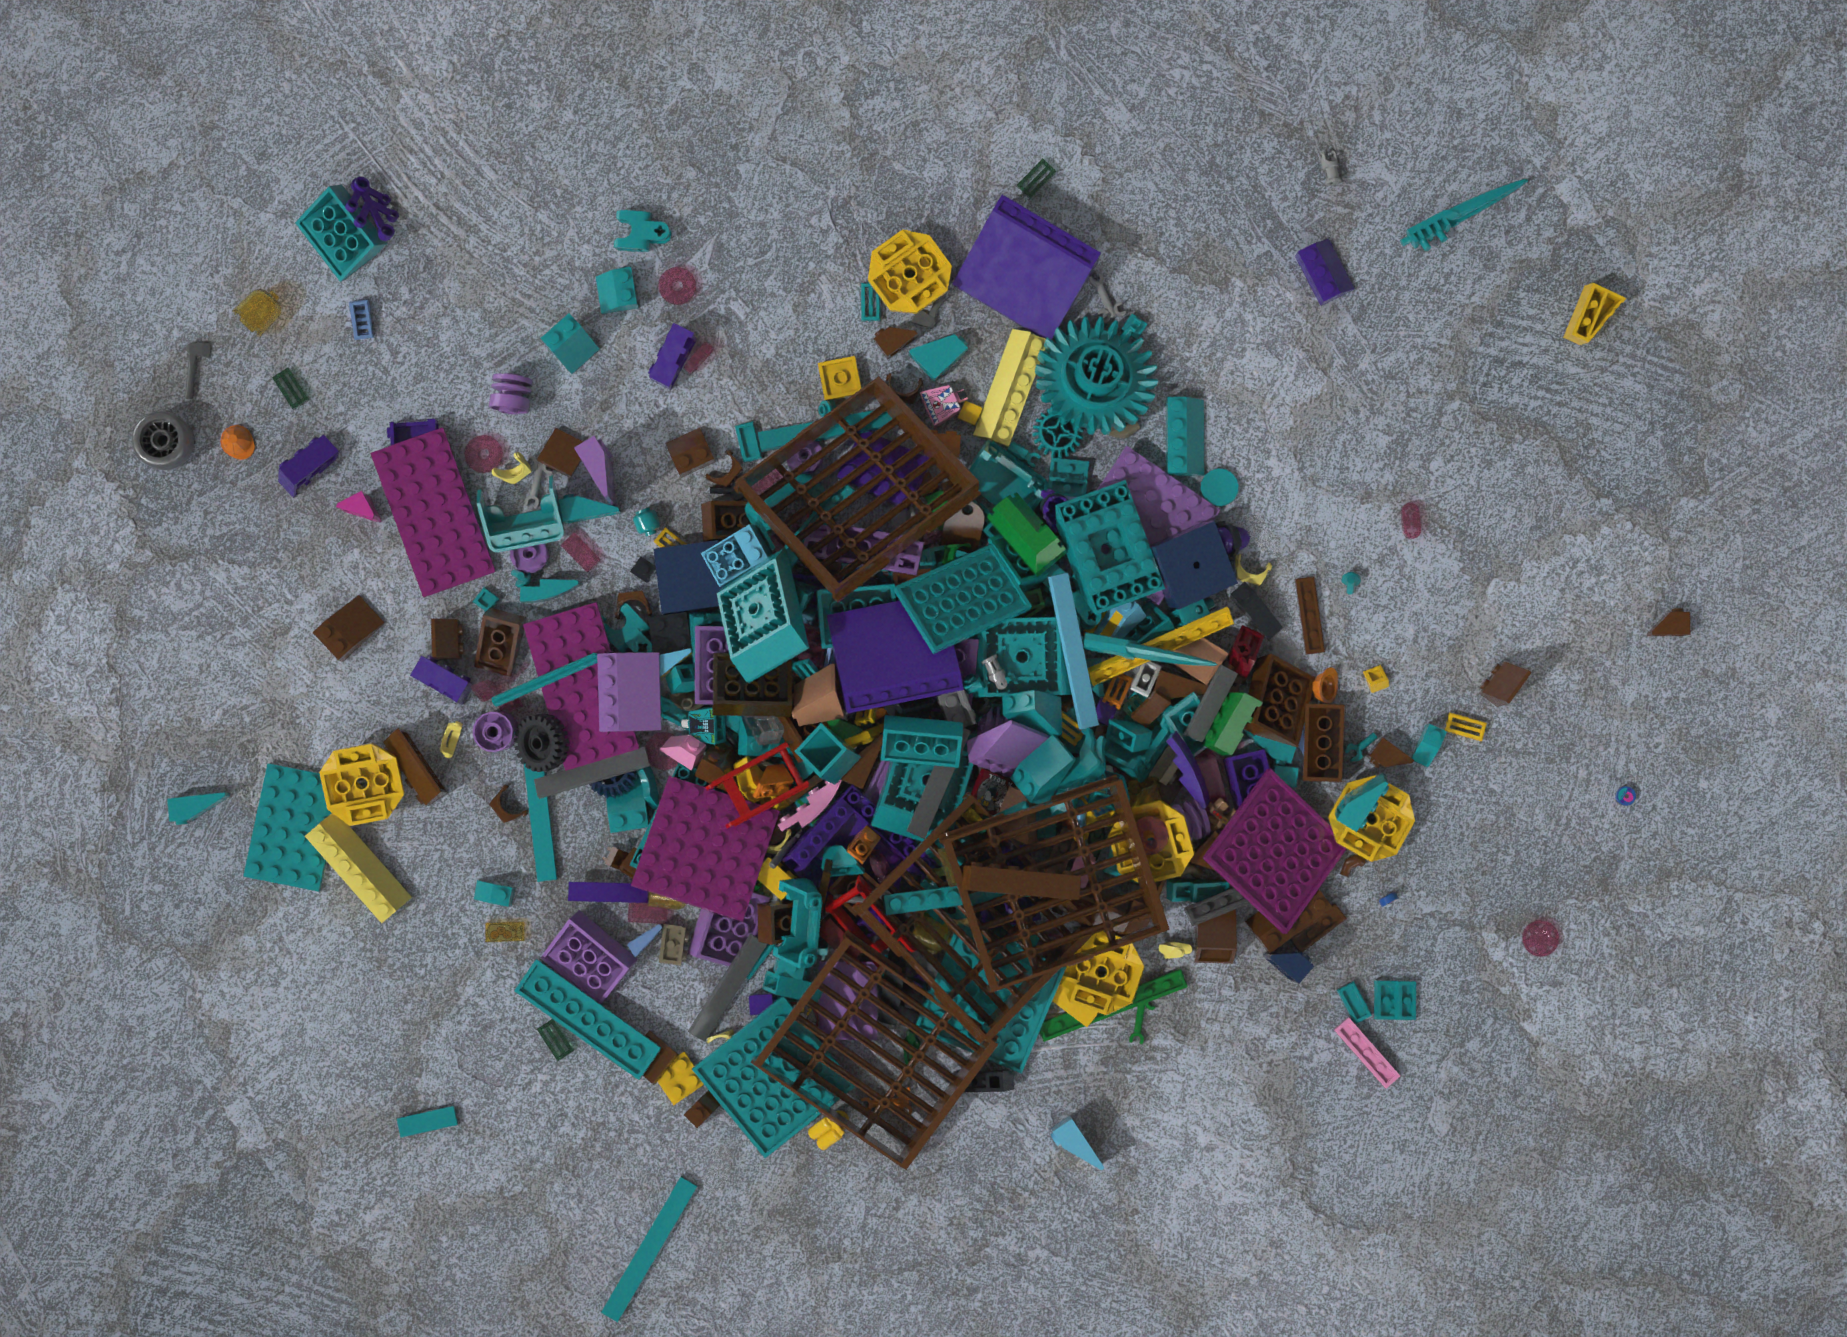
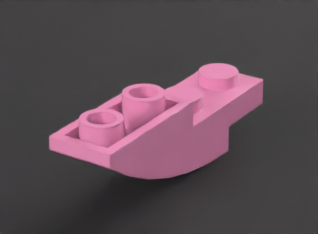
M840 779L836 785L826 781V786L819 789V787H816L808 792L810 796L807 799L810 805L807 806L805 803L796 809L797 813L793 816L787 814L779 819L781 822L778 824L780 830L783 832L797 822L804 828L814 821L831 803L839 790L842 780Z

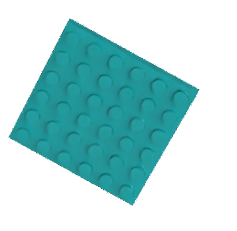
M958 922L959 927L974 941L970 926ZM954 933L950 945L973 969L980 959ZM981 933L984 943L989 942V940ZM1011 943L1006 945L1011 954L1023 951V949ZM946 952L941 964L960 982L967 974ZM999 952L992 961L1003 958V955ZM1028 957L1019 960L1027 971L1031 970ZM1011 964L999 967L1007 978L1019 974ZM1066 966L1060 968L996 1034L999 1036L997 1039L998 1046L987 1060L1022 1074L1066 970ZM983 968L979 976L989 985ZM937 972L935 981L948 994L953 987ZM973 980L965 987V990L989 1015L998 1008ZM1023 982L1015 984V986L1018 988ZM932 988L930 989V992L934 994L935 991ZM1007 988L995 991L1003 1002L1012 994ZM959 994L953 999L965 1013L982 1025L985 1021ZM927 998L924 1007L942 1018L946 1011ZM920 1013L916 1025L930 1034L936 1024ZM952 1016L947 1022L978 1045L980 1044L955 1017ZM942 1030L936 1037L968 1052H974L945 1030Z
M781 996L692 1067L694 1073L764 1158L768 1157L821 1114L817 1108L751 1063L754 1056H759L793 1009V1006L785 996ZM794 1021L788 1029L816 1050L823 1044L814 1033L797 1021ZM784 1036L777 1044L778 1047L805 1066L813 1057ZM827 1050L824 1055L841 1066ZM773 1052L765 1060L768 1065L793 1082L801 1074V1071ZM818 1062L813 1069L814 1072L846 1094L855 1087V1085L822 1062ZM809 1077L801 1085L804 1090L829 1107L839 1100L838 1097Z

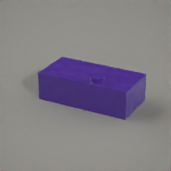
M1265 749L1223 759L1234 809L1238 810L1264 772L1269 769Z

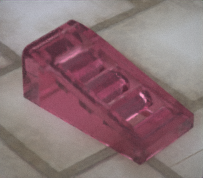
M488 679L471 685L472 691L482 702L488 701L499 694L495 682Z

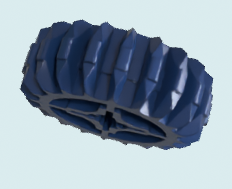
M637 770L589 785L599 796L604 795L605 798H609L611 795L616 799L618 793L620 796H623V791L630 792L629 786H635L633 780L638 779L636 775ZM604 782H605V783L612 782V783H614V784L606 785V784H602V783H604Z

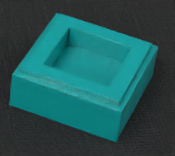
M483 587L472 602L486 612L490 607L493 608L500 598L486 587Z

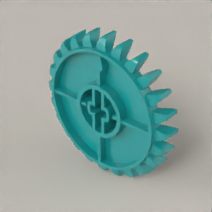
M1087 316L1084 317L1079 331L1074 322L1070 320L1066 327L1067 336L1057 327L1054 332L1056 343L1047 337L1044 347L1048 353L1042 350L1038 353V360L1044 364H1036L1035 374L1043 377L1037 379L1035 383L1037 389L1045 390L1040 399L1043 403H1051L1049 412L1051 415L1059 413L1061 415L1060 423L1063 425L1069 421L1074 423L1073 430L1077 432L1082 427L1087 428L1089 435H1094L1096 429H1101L1104 435H1109L1111 427H1114L1119 432L1123 431L1126 427L1124 421L1131 425L1137 423L1139 418L1136 414L1144 415L1149 409L1143 403H1150L1155 398L1156 394L1145 391L1154 389L1158 384L1157 379H1147V377L1154 374L1157 365L1144 366L1150 359L1152 351L1138 354L1144 339L1140 338L1130 344L1128 340L1132 333L1131 329L1125 330L1121 336L1116 335L1118 330L1117 320L1111 324L1108 331L1104 330L1103 317L1098 318L1094 329H1090ZM1087 364H1089V366H1088V368H1087V370H1086V372H1085V374H1084V370H1085ZM1099 364L1103 367L1098 382L1094 383L1092 380L1097 369L1096 367ZM1111 374V377H1110L1108 383L1105 384L1106 381H1107V379H1108V377H1109V375Z

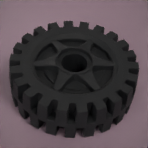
M549 714L528 716L517 726L519 730L515 731L514 735L518 737L514 738V743H517L518 746H514L515 751L519 750L517 757L522 758L520 762L526 764L525 767L531 769V771L543 772L558 768L560 764H563L564 759L567 758L568 754L565 752L569 751V746H566L569 743V739H565V736L568 733L563 731L565 726L559 724L561 721L555 719V716Z

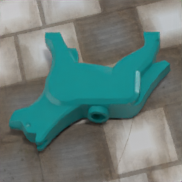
M1090 727L1081 730L1085 735V740L1080 749L1079 757L1075 758V762L1056 789V795L1092 783L1105 772L1106 739L1104 736H1099L1096 740L1094 732ZM1079 797L1072 799L1074 808H1077ZM1064 803L1050 808L1053 816L1067 811Z

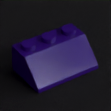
M1329 239L1313 243L1296 253L1295 258L1320 306L1355 289Z

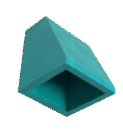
M570 313L540 338L571 374L600 350Z
M1037 690L1002 695L1003 715L1009 721H1015L1049 736L1062 735L1061 697Z
M822 723L794 751L820 778L834 785L861 758L846 741Z

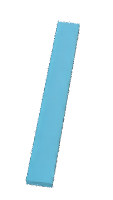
M1068 573L1050 576L1048 580L1079 729L1097 726L1099 723Z

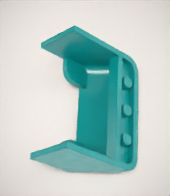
M800 474L795 479L803 485L813 477L810 474ZM788 483L764 502L772 508L793 493L795 489ZM818 483L807 492L812 498H816L826 490ZM747 502L745 513L751 524L756 525L771 554H773L775 546L767 533L771 528L752 508L750 503ZM839 513L834 517V521L838 518Z
M553 475L549 476L550 494H546L541 498V510L504 517L503 510L499 506H486L482 490H477L476 503L490 550L493 552H503L554 542L563 537L564 527Z

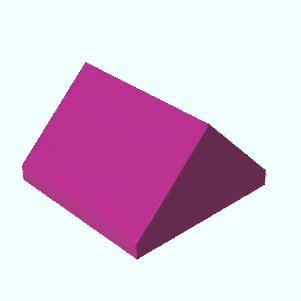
M363 491L337 503L336 507L343 512L375 522H381V518L370 496Z

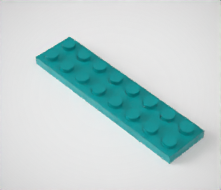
M538 959L534 961L514 990V992L638 1080L642 1078L662 1049L658 1044Z

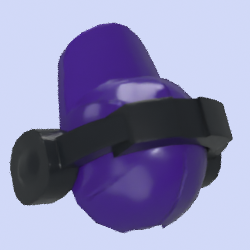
M1218 521L1215 524L1231 562L1236 559L1238 552L1249 544L1250 535L1244 528L1233 526L1230 523H1226V521Z

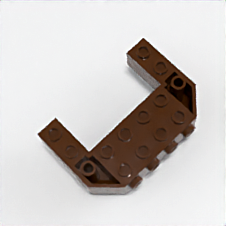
M1061 827L1059 834H1062L1070 830ZM1071 838L1054 844L1048 859L1074 850L1077 841ZM1069 860L1044 869L1056 870V874H1062V871H1067L1065 869ZM1166 880L1155 882L1159 897ZM1089 881L1087 882L1086 887L1091 886ZM1109 889L1101 890L1104 901L1121 896ZM1093 893L1080 897L1079 900L1071 901L1078 910L1096 905ZM1142 896L1108 908L1109 919L1112 920L1146 908V904ZM1061 904L1054 906L1051 910L1060 915L1063 912L1070 914ZM1099 912L1085 916L1093 926L1103 923ZM1147 915L1113 927L1114 934L1123 937L1148 926L1151 917Z

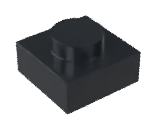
M640 556L630 572L647 583L656 570V566Z

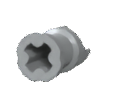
M1335 151L1331 152L1332 161L1326 160L1324 152L1320 153L1322 170L1325 171V185L1333 186L1342 182V179L1339 178L1337 169L1339 164Z
M997 654L981 661L989 673L990 681L994 682L998 689L1006 688V672L1001 668L997 660Z

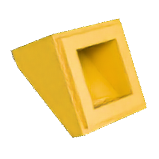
M1381 665L1363 671L1371 693L1389 687L1388 677Z

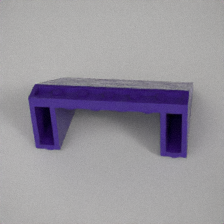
M1001 195L954 279L952 286L1035 335L1045 339L1048 337L1052 340L1056 328L1060 327L1096 268L1101 252L1006 196Z
M900 600L826 615L844 707L847 713L964 690L954 645L933 654Z
M851 785L796 841L781 863L797 878L811 880L819 891L823 873L821 866L824 847L840 845L847 850V846L855 835L867 825L881 839L863 864L858 863L870 877L880 884L918 845L908 837L871 826L876 806L854 785ZM925 852L921 855L922 859L933 869L937 863L932 858H929ZM916 862L907 869L908 872L922 874L921 882L927 876ZM839 876L830 877L828 889ZM901 876L893 883V885L898 890L900 887ZM827 891L826 899H825V900H827L828 895H830V893H829L828 891ZM841 905L867 937L876 935L861 917L855 918ZM870 906L868 910L884 926V921Z

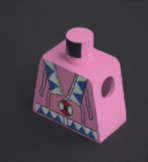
M950 385L920 392V397L934 429L960 413L961 409L958 403L968 399L964 389L953 393Z

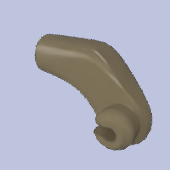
M1138 423L1133 425L1126 424L1125 429L1120 432L1111 427L1109 436L1125 439L1141 428Z

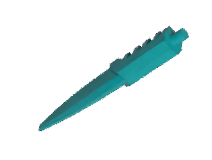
M1522 179L1470 198L1447 210H1443L1407 229V236L1400 239V243L1402 246L1411 243L1414 249L1418 248L1420 244L1425 251L1431 249V245L1427 240L1432 241L1433 237L1437 236L1442 243L1447 241L1448 237L1444 231L1446 233L1449 232L1450 228L1459 225V223L1497 203L1529 180Z
M1085 632L1084 637L1081 636L1083 649L1114 654L1126 659L1134 660L1135 658L1196 666L1218 665L1216 662L1196 656L1137 644L1138 641L1088 632Z

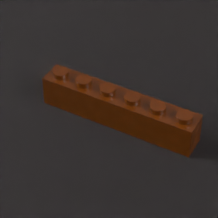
M971 862V866H964L962 890L1079 900L1081 876H1074L1073 871H1062V874H1056V870L1044 869V873L1038 872V868L1026 867V871H1020L1019 866H1008V869H1001V865L989 864L988 868L983 867V863Z

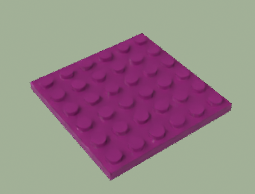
M1267 769L1203 856V859L1283 934H1287L1344 854L1346 848L1336 843L1331 826L1272 769Z
M669 776L631 886L743 922L780 811L769 808L742 824L727 829L726 824L740 817L728 794L712 789L707 791L703 786ZM745 800L751 811L761 806Z

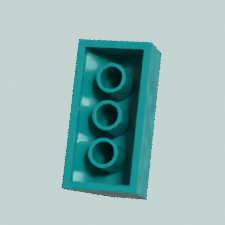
M1167 397L1166 473L1170 476H1204V400L1191 397Z
M885 715L881 761L959 768L963 722Z

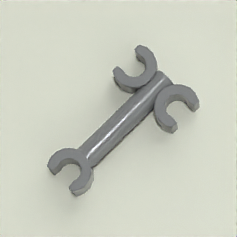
M1100 272L1098 273L1100 278L1098 282H1095L1092 276L1089 277V282L1092 286L1096 287L1106 310L1101 309L1097 313L1098 316L1101 314L1107 316L1103 320L1105 325L1110 319L1117 316L1123 317L1127 312H1118L1117 308L1122 306V302H1117L1113 308L1102 284L1104 277Z
M528 456L529 460L534 461L531 470L535 471L531 493L526 497L525 505L528 506L529 501L534 499L535 507L538 508L540 501L537 496L543 471L547 475H553V472L548 471L547 466L538 462L534 456Z

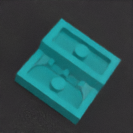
M1051 458L1048 489L1050 488L1056 493L1070 497L1085 495L1089 461Z
M1374 980V1019L1416 1020V981Z

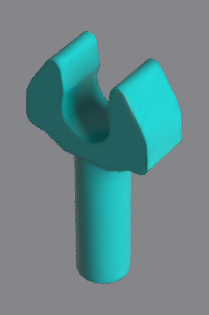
M1371 733L1358 745L1349 743L1345 747V754L1352 749L1356 751V755L1350 759V762L1359 761L1363 758L1362 750L1378 739L1374 733Z

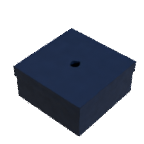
M1215 521L1199 523L1150 545L1165 589L1162 591L1168 607L1181 609L1238 584Z
M719 540L653 549L661 612L663 615L720 610L717 593L723 586L719 587L701 555L702 552L719 543Z

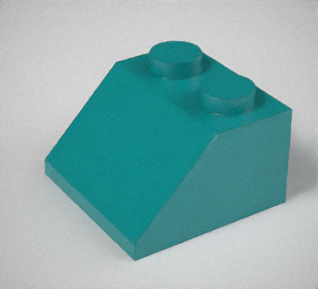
M631 267L612 269L596 276L601 314L639 308L634 272Z

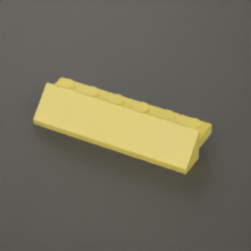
M1012 329L973 436L1009 447L1036 376V364L1040 365L1037 357L1040 350L1045 351V338L1031 334L1028 331Z
M333 813L305 835L308 841L381 923L412 898L354 830Z

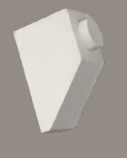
M1151 661L1140 665L1130 689L1148 698L1161 666Z

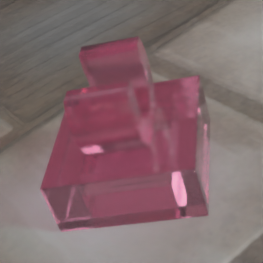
M516 698L498 707L500 711L508 709L511 712L522 708L523 704L519 698Z

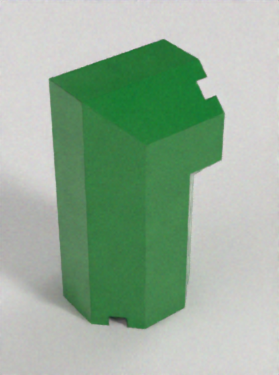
M1017 492L1014 493L1013 498L1011 495L1005 497L992 509L995 513L993 515L989 513L987 516L988 521L1036 577L1067 553L1064 546L1060 547L1058 544L1060 542L1058 537L1046 524L1044 525Z

